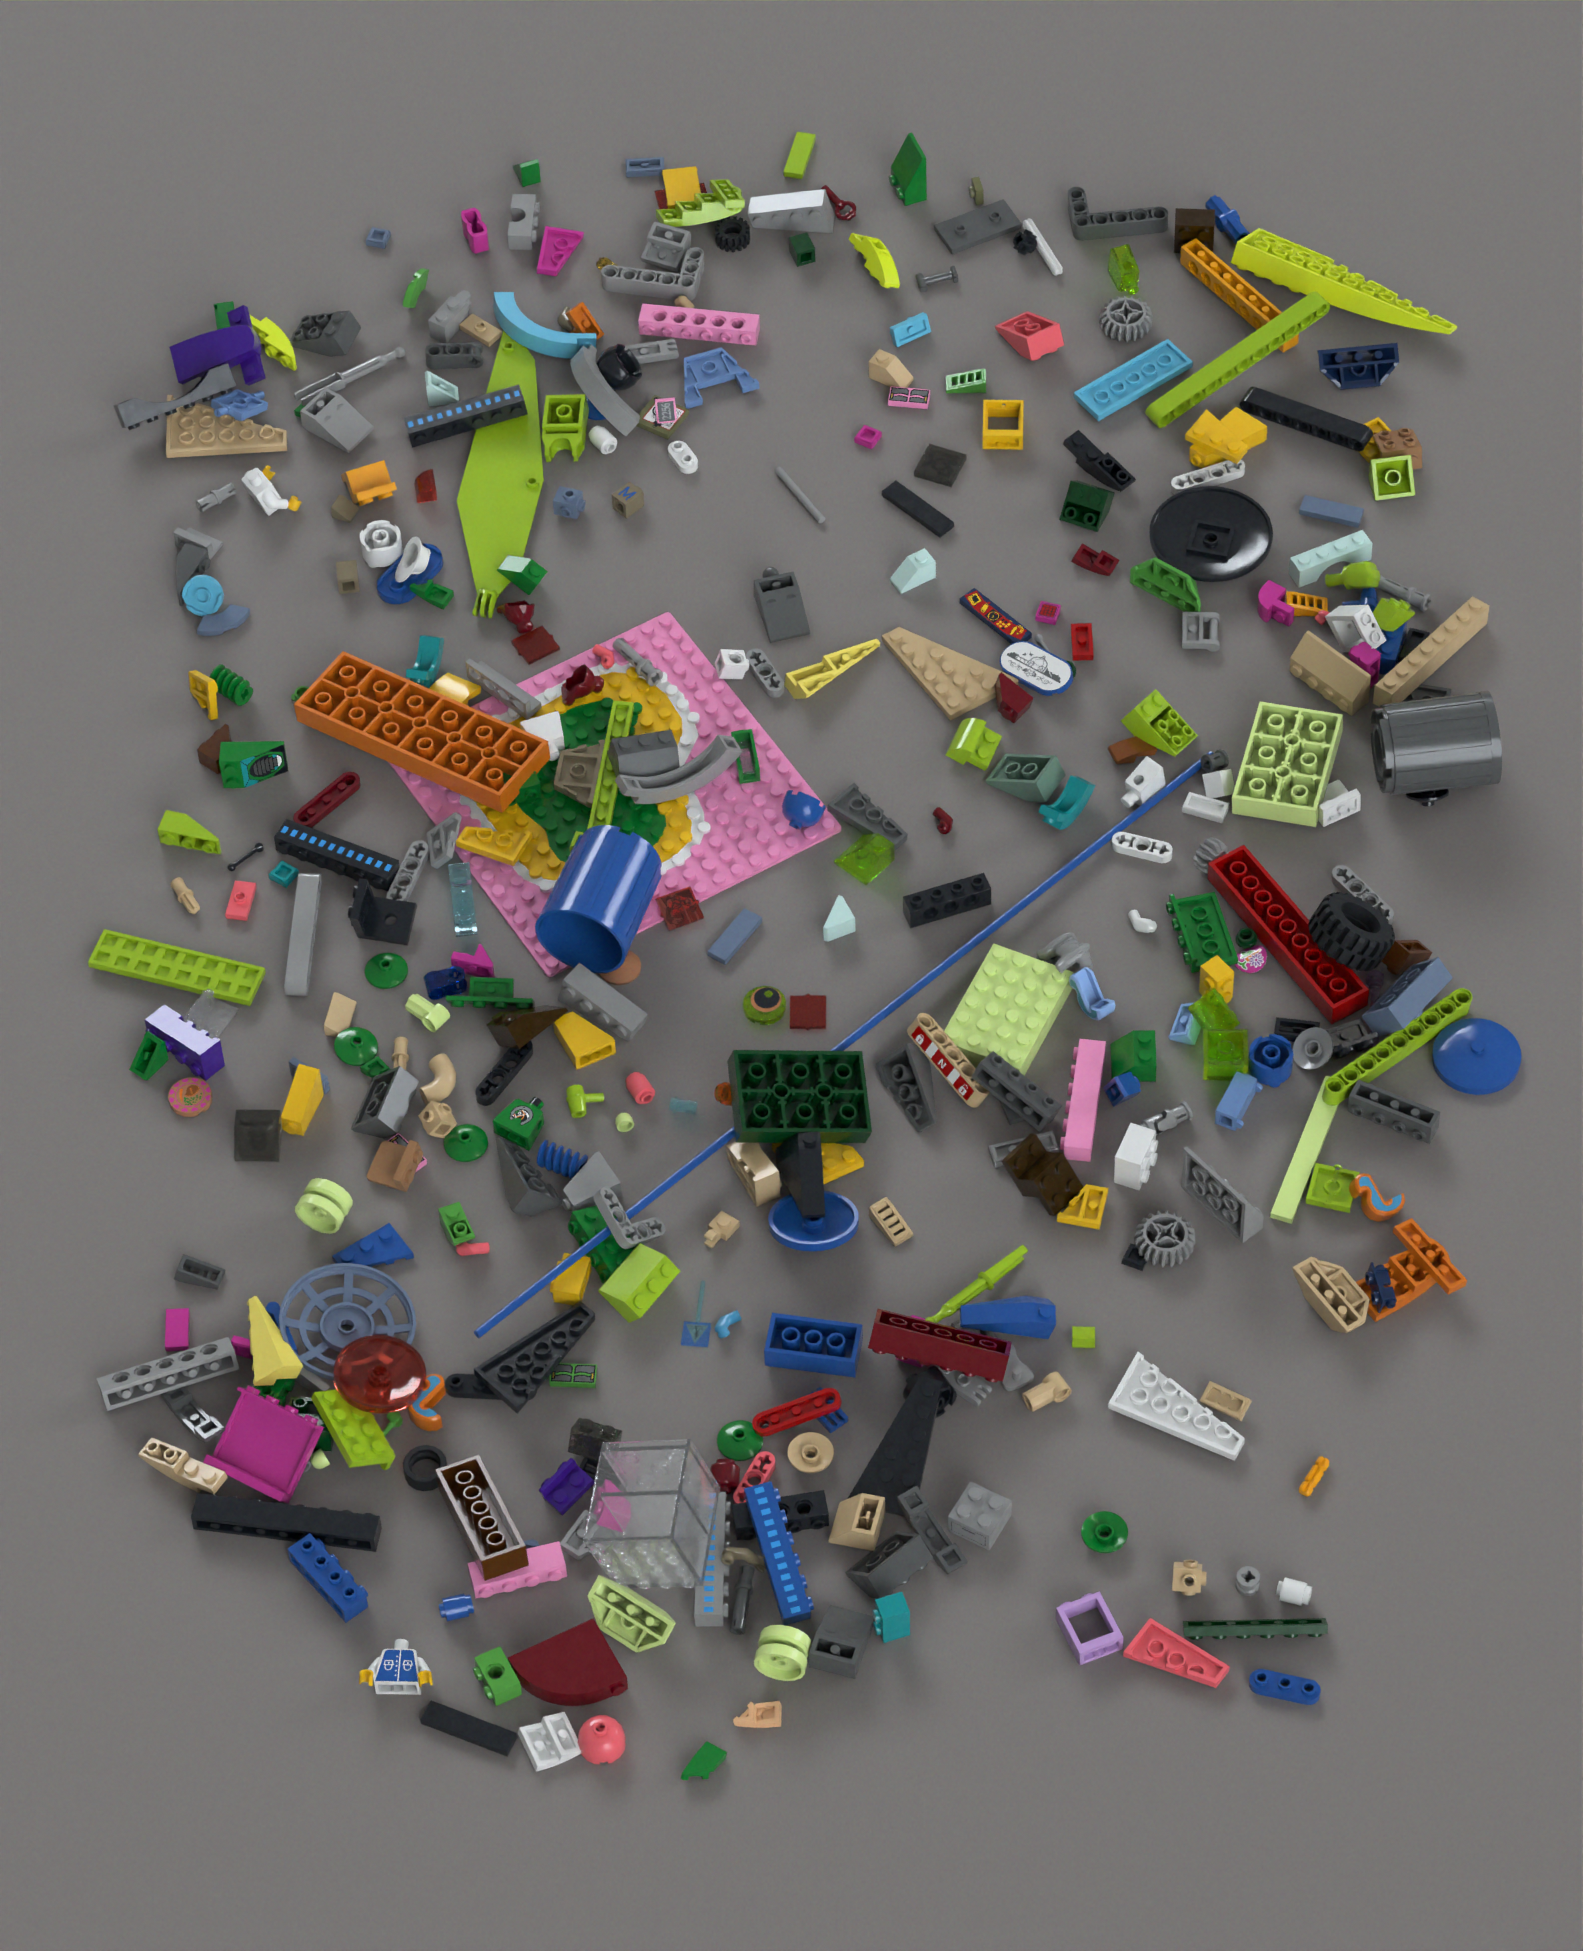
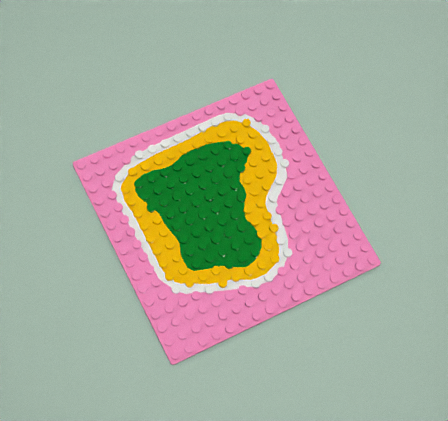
M669 612L663 613L599 644L614 653L615 663L611 668H604L601 665V657L593 654V648L516 684L541 702L542 708L529 719L556 711L559 712L564 736V750L575 749L585 744L587 747L599 744V740H605L613 701L634 702L629 736L672 730L678 746L680 767L700 755L717 735L731 736V732L752 729L760 767V781L739 784L736 763L734 761L722 774L705 786L666 802L635 804L631 796L623 795L618 788L611 826L620 827L619 832L631 835L634 832L641 836L657 851L662 863L660 868L661 880L636 934L665 920L656 900L689 889L695 901L692 902L694 906L841 832V825L827 811V808L820 821L814 826L796 829L789 825L790 821L782 813V803L787 791L793 790L792 794L797 795L798 792L805 793L820 801L819 806L822 807L824 804L725 680L719 679L717 670ZM623 638L642 658L649 659L652 662V666L660 669L663 672L661 681L654 686H650L643 676H639L635 671V667L613 648V643L616 639ZM585 664L593 672L594 676H601L604 679L602 692H592L585 697L575 699L571 706L563 704L562 684L573 675V672L579 666ZM494 696L471 706L521 729L520 722L526 720ZM743 749V752L740 754L743 773L751 772L753 769L749 749ZM559 758L555 761L548 760L537 773L542 797L508 806L503 813L389 763L435 826L455 812L461 815L457 839L465 826L491 828L493 831L505 832V829L513 830V833L532 831V839L514 866L456 847V844L454 852L546 976L552 977L570 968V966L557 960L545 950L535 932L536 921L571 853L569 847L576 831L584 833L588 829L592 809L554 789ZM681 903V905L684 906L685 910L691 907L689 905L685 906L684 903ZM676 905L674 906L676 910H672L674 911L672 912L673 916L676 915V913H680V911H677L678 907H676Z

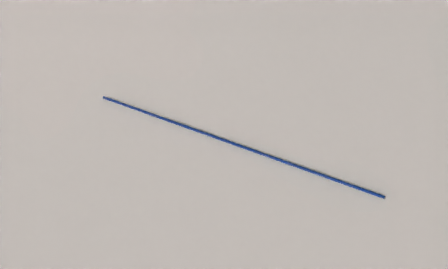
M1209 751L1207 754L1211 755L1214 753L1212 751ZM1201 758L830 1051H844L1108 843L1115 833L1122 832L1202 768ZM734 1126L625 1212L629 1220L735 1137ZM607 1226L478 1327L474 1331L477 1338L482 1337L610 1236L612 1233Z

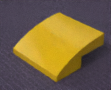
M450 673L440 677L429 688L467 706L470 699L481 693L480 685Z

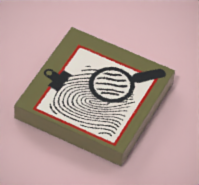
M654 395L639 413L640 419L636 426L668 440L689 415V409L676 404L677 421L659 424L656 419L655 399L663 398Z

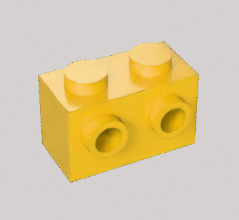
M1216 955L1200 966L1199 993L1207 1003H1211L1215 1008L1222 1004H1227L1233 998L1234 971Z

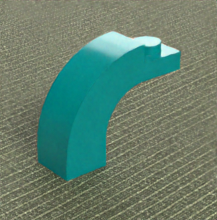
M420 635L416 662L412 669L406 670V677L410 678V681L426 688H430L434 684L441 664L444 638Z
M1070 775L1057 801L1052 805H1041L1038 812L1044 815L1042 821L1059 830L1067 828L1082 812L1096 785L1079 776Z

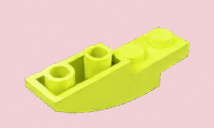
M851 233L848 240L854 245V249L864 255L863 258L867 260L864 266L870 271L869 274L880 281L879 284L885 288H899L900 282L895 263L882 241L877 238Z
M250 315L252 327L258 334L261 344H264L266 354L270 358L279 361L284 367L295 371L297 366L294 350L285 333L267 317L259 321Z

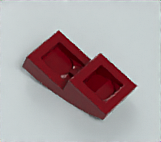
M1083 543L1071 560V562L1086 570L1105 576H1110L1120 561L1104 550L1099 554Z

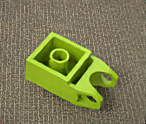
M585 394L546 395L542 423V440L545 448L546 462H551L555 454L564 449L572 452L573 461H579L585 449L589 414Z

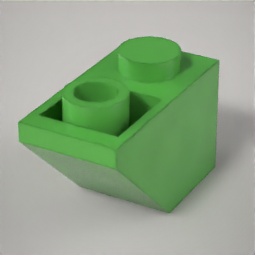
M460 1202L438 1209L441 1227L451 1244L455 1246L475 1238V1234Z

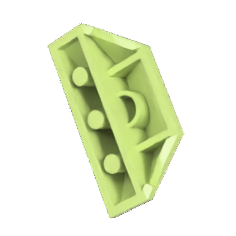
M598 1575L587 1595L599 1629L636 1653L665 1644L676 1624L663 1609L628 1587L601 1575Z

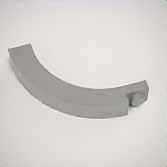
M592 344L588 348L583 346L571 359L570 364L573 375L584 394L597 410L616 429L627 436L639 423L640 415L617 395L602 376L595 359L597 349Z
M717 735L700 755L675 770L650 777L619 774L615 782L620 792L625 796H631L635 804L666 802L705 786L722 774L743 751L734 737Z

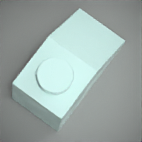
M925 548L906 557L891 576L890 582L900 594L936 578V561Z

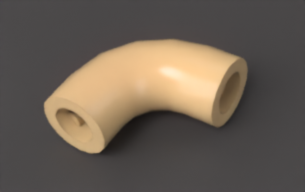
M438 1054L429 1062V1068L435 1078L431 1083L419 1088L425 1105H428L431 1101L441 1102L450 1095L455 1087L457 1074L453 1063L446 1054Z

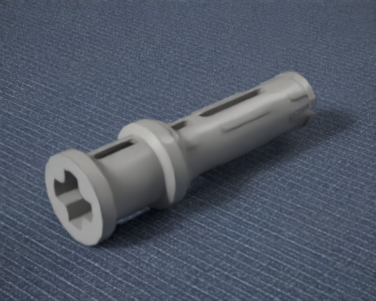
M1380 575L1377 588L1419 607L1422 612L1427 611L1432 601V595H1425L1418 592L1415 587H1405Z
M618 638L614 641L613 648L635 667L636 673L639 676H643L650 686H654L661 681L663 672L652 666V662L649 659L642 658L623 638Z

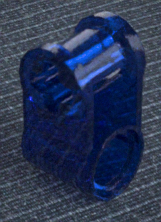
M453 966L427 973L424 976V982L428 997L432 1000H439L446 996L465 992L467 981L464 979V969L459 966Z

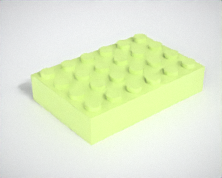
M1259 702L1232 795V814L1316 827L1319 818V805L1323 803L1343 732V714Z
M993 943L944 1032L975 1068L994 1051L1025 1076L1073 989L1069 983V977L1073 972L1066 969L1063 973H1060L1053 964Z

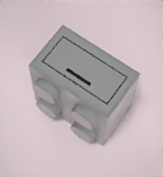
M970 1481L948 1516V1531L990 1550L1012 1516V1500Z

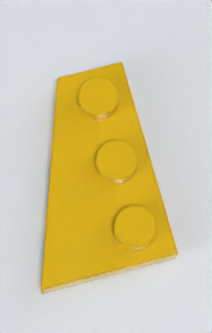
M1207 409L1185 434V440L1235 464L1248 452V446Z
M465 826L456 840V847L514 866L532 839L533 833L532 831L513 833V830L505 829V832L493 831L491 828Z

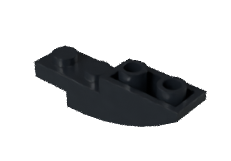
M1079 430L1064 440L1063 445L1077 458L1075 463L1104 485L1122 492L1136 481L1108 452L1104 455Z

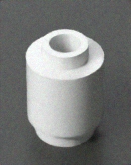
M595 426L590 430V442L603 454L612 453L616 449L617 439L605 427Z
M1285 1577L1283 1582L1279 1581L1276 1595H1279V1600L1299 1606H1302V1604L1308 1605L1312 1594V1587L1307 1586L1305 1582Z

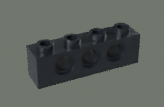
M980 873L903 896V913L910 928H914L991 905V886L985 874Z
M824 1490L780 1497L781 1501L778 1502L780 1510H785L788 1523H785L786 1531L797 1533L801 1530L821 1529L829 1526V1512ZM746 1502L732 1504V1517L737 1540H752L756 1538Z

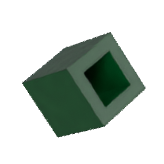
M807 232L789 237V252L797 267L816 262L815 247Z

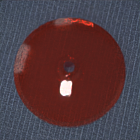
M371 1335L356 1339L341 1350L334 1364L333 1378L338 1393L347 1403L365 1412L387 1414L403 1410L419 1398L425 1386L426 1367L418 1351L407 1342L386 1335Z

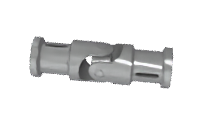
M1183 1101L1180 1103V1106L1171 1110L1166 1109L1160 1114L1143 1120L1142 1124L1139 1125L1156 1130L1157 1136L1169 1128H1175L1178 1123L1184 1120H1192L1193 1113L1187 1102Z

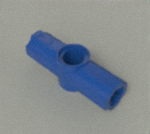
M1216 195L1210 197L1206 202L1205 208L1215 210V224L1220 232L1225 231L1235 244L1250 234L1240 222L1239 214L1235 209L1230 210L1221 197Z

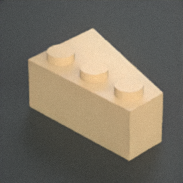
M735 1141L726 1145L727 1159L756 1207L780 1197L782 1182L779 1178V1171L762 1151L759 1143H736Z

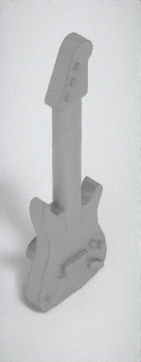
M982 1330L984 1335L997 1338L994 1332ZM1012 1344L1004 1379L1001 1382L1003 1388L1008 1391L1022 1388L1034 1380L1032 1370L1018 1359L1016 1349Z

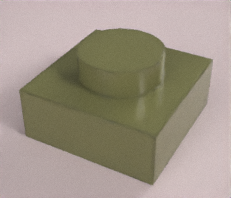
M979 177L971 178V186H969L970 198H974L976 205L984 204V190Z

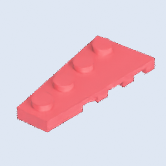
M1151 1618L1123 1652V1657L1217 1688L1230 1668L1224 1662Z

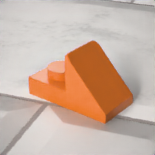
M583 302L578 303L566 313L575 327L570 333H596L597 340L604 335Z

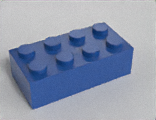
M772 1313L764 1348L765 1366L855 1378L863 1341L862 1324Z

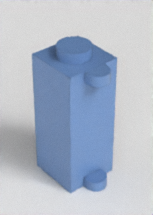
M1238 1071L1235 1073L1216 1109L1215 1124L1234 1131L1237 1128H1242L1244 1124L1242 1118L1255 1093L1261 1092L1263 1086L1257 1083V1078Z

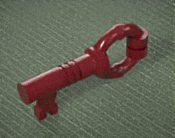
M827 185L821 188L826 190L828 198L835 204V215L837 218L850 221L856 216L857 209L855 203L840 200ZM847 205L852 208L845 215L839 212Z

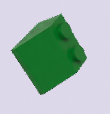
M1133 1030L1110 1044L1111 1079L1131 1072L1133 1076L1138 1078L1139 1082H1156L1155 1030Z

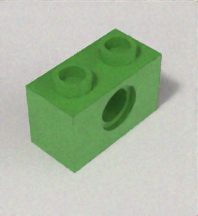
M500 1646L474 1657L475 1667L473 1672L478 1681L482 1680L484 1683L483 1690L488 1700L492 1699L494 1704L498 1706L522 1695L520 1681ZM493 1676H500L497 1679L492 1678Z

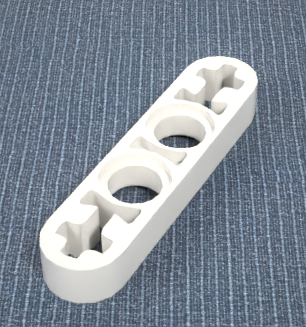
M1227 460L1176 476L1171 481V492L1175 495L1187 489L1216 486L1241 478L1245 473V463L1243 460H1240L1237 464ZM1220 472L1223 475L1220 477H1215L1212 475V473ZM1202 478L1204 481L1198 483L1195 482L1194 479Z

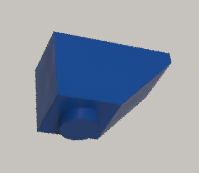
M1131 1072L1114 1077L1103 1089L1112 1106L1115 1107L1141 1092V1085L1138 1078L1133 1076Z

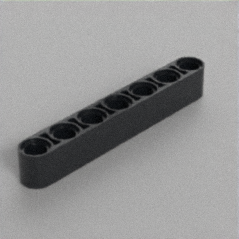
M1250 387L1239 403L1241 409L1249 414L1359 452L1364 450L1373 436V431L1364 424L1257 387Z

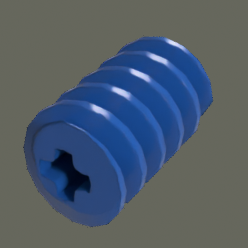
M545 1140L539 1148L537 1164L541 1168L545 1167L549 1171L553 1170L556 1174L561 1173L564 1177L569 1176L572 1180L587 1163L588 1156L583 1155L580 1160L579 1152H575L571 1156L572 1149L569 1148L564 1153V1146L561 1145L556 1150L555 1142L551 1143L548 1147V1140Z

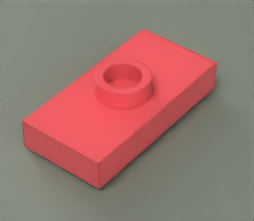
M235 880L225 913L226 919L247 921L257 888L256 883Z

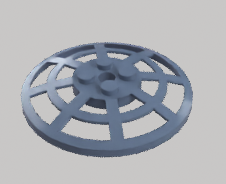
M336 1263L310 1271L291 1286L281 1304L279 1330L283 1340L290 1345L286 1334V1327L299 1329L301 1340L308 1352L300 1356L295 1351L294 1353L306 1370L334 1381L359 1382L385 1374L404 1359L414 1340L416 1315L412 1301L406 1291L387 1274L361 1264ZM344 1274V1287L331 1288L317 1294L310 1286V1283L323 1277ZM353 1275L373 1279L386 1286L387 1289L377 1297L366 1290L353 1287ZM303 1290L310 1301L304 1307L300 1321L286 1318L291 1302ZM394 1294L405 1308L408 1317L407 1324L395 1325L392 1313L385 1304ZM343 1295V1302L334 1304L331 1307L323 1301L332 1296ZM352 1295L371 1301L372 1304L365 1309L361 1305L352 1303ZM315 1306L323 1313L320 1324L307 1322V1318ZM379 1309L386 1319L387 1326H375L372 1315ZM348 1324L351 1325L353 1329L350 1331H345L341 1328V1326ZM306 1331L319 1332L323 1342L313 1347ZM408 1332L407 1341L399 1356L394 1361L385 1356L384 1354L392 1344L394 1334ZM373 1335H387L385 1343L380 1350L369 1344ZM330 1348L341 1352V1362L323 1356L322 1353ZM360 1350L371 1356L361 1361L350 1362L351 1353ZM317 1358L327 1365L341 1368V1375L320 1370L307 1362ZM375 1361L385 1366L370 1373L350 1375V1368L363 1367Z

